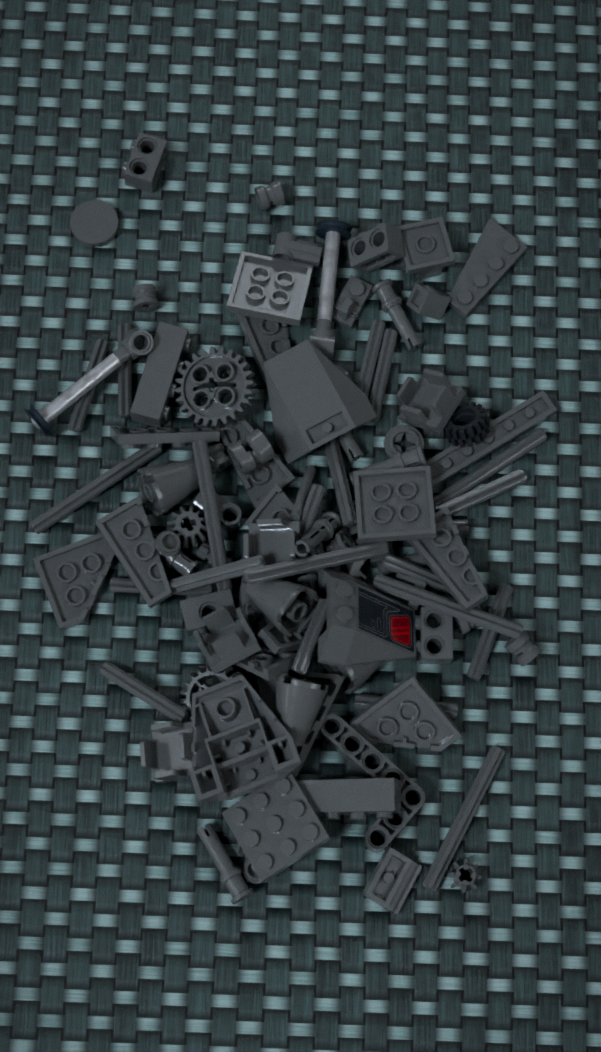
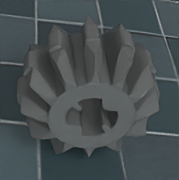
M191 505L189 511L185 512V508L181 506L179 508L180 515L176 512L171 513L173 520L167 521V527L170 528L169 531L179 536L181 542H183V549L186 550L189 543H192L194 548H198L197 540L202 543L206 542L205 534H207L205 517H203L204 511L200 509L195 513L194 506ZM189 524L193 527V530L188 531L185 525Z

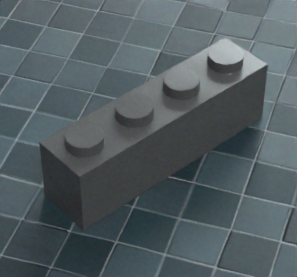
M159 321L153 340L154 345L149 352L130 410L132 421L153 427H161L162 422L168 420L171 409L168 403L170 398H175L176 392H174V389L178 388L175 379L177 375H182L179 369L184 370L183 356L184 353H189L192 344L188 329Z
M396 778L297 780L318 816L324 815L325 820H340V815H350V819L361 820L366 819L368 814H376L378 819H392L393 814H401V781Z

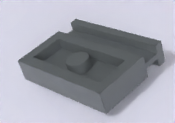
M386 847L361 895L389 910L391 913L398 915L423 866L413 862V860L395 849Z

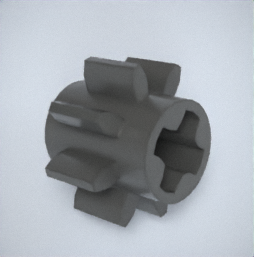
M466 858L461 866L454 862L452 866L455 872L447 874L454 881L451 888L461 887L462 894L466 892V887L468 886L472 890L477 889L473 882L482 878L481 875H476L475 872L478 864L470 866ZM460 871L463 873L468 871L470 873L468 877L470 882L467 880L461 882L459 880Z

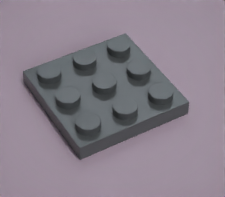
M241 251L226 305V312L299 327L314 265Z
M430 466L353 471L358 544L436 538Z
M290 772L281 781L253 791L222 812L224 819L262 883H265L332 839L293 772Z

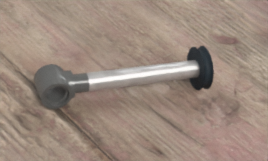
M322 220L316 224L317 230L315 231L318 237L325 240L316 330H313L312 334L310 333V342L330 361H333L335 336L331 331L339 246L340 241H346L351 238L350 232L352 227L348 223L339 220Z
M138 328L127 331L124 339L119 342L121 346L43 409L38 412L31 405V408L25 410L35 427L47 437L49 432H53L48 425L49 422L129 358L134 360L139 355L149 353L154 345L152 335ZM141 335L143 344L141 347L135 348L134 339L136 336Z

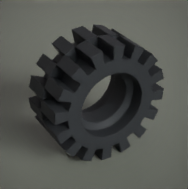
M463 402V406L458 405L443 429L447 441L455 447L459 444L461 448H464L465 444L471 447L473 442L478 444L481 442L480 438L485 439L487 437L486 433L489 434L490 424L485 408H482L481 404L476 406L475 402H471L470 405H468V402Z

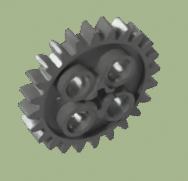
M211 346L209 354L204 349H201V357L193 353L192 358L194 361L192 363L184 361L188 368L186 370L179 369L183 378L175 379L181 385V387L174 389V392L181 395L176 399V402L183 404L180 410L183 413H187L186 417L193 420L195 418L194 423L199 426L203 423L208 429L212 423L214 427L219 429L221 422L228 427L230 426V418L238 422L237 414L239 412L246 415V411L243 409L244 405L252 406V403L247 400L248 397L256 395L250 390V388L256 386L254 381L249 380L255 376L252 371H247L250 368V364L243 362L244 358L240 354L236 356V352L232 349L227 353V350L222 346L219 352ZM231 369L230 376L223 379V373ZM207 372L206 378L199 382L200 374ZM236 384V387H233V388L227 387V386H232V385ZM198 387L203 388V389L196 390V391L194 392V389H195V388H198ZM231 393V401L224 404L225 396ZM207 396V403L204 406H200L201 398Z

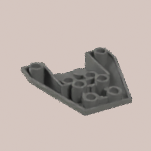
M308 339L263 363L276 443L288 464L346 432L377 418L366 394Z

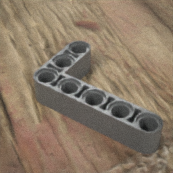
M329 714L326 716L319 731L321 737L367 778H385L388 775H394L401 781V814L399 815L402 818V823L395 826L390 824L388 819H377L365 835L364 842L367 849L374 853L382 852L420 810L425 802V793L421 787L336 714ZM333 722L338 725L339 731L335 734H329L324 726L327 723ZM348 740H354L358 743L359 749L350 752L345 748L344 743ZM369 757L377 759L379 767L374 770L367 768L364 762L365 759ZM410 792L415 793L419 797V803L417 805L408 804L405 800V795ZM372 833L382 834L384 844L381 846L373 845L370 841Z

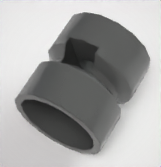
M259 429L246 435L244 442L238 440L227 447L231 460L242 475H246L256 469L257 463L264 464L275 457L272 446Z

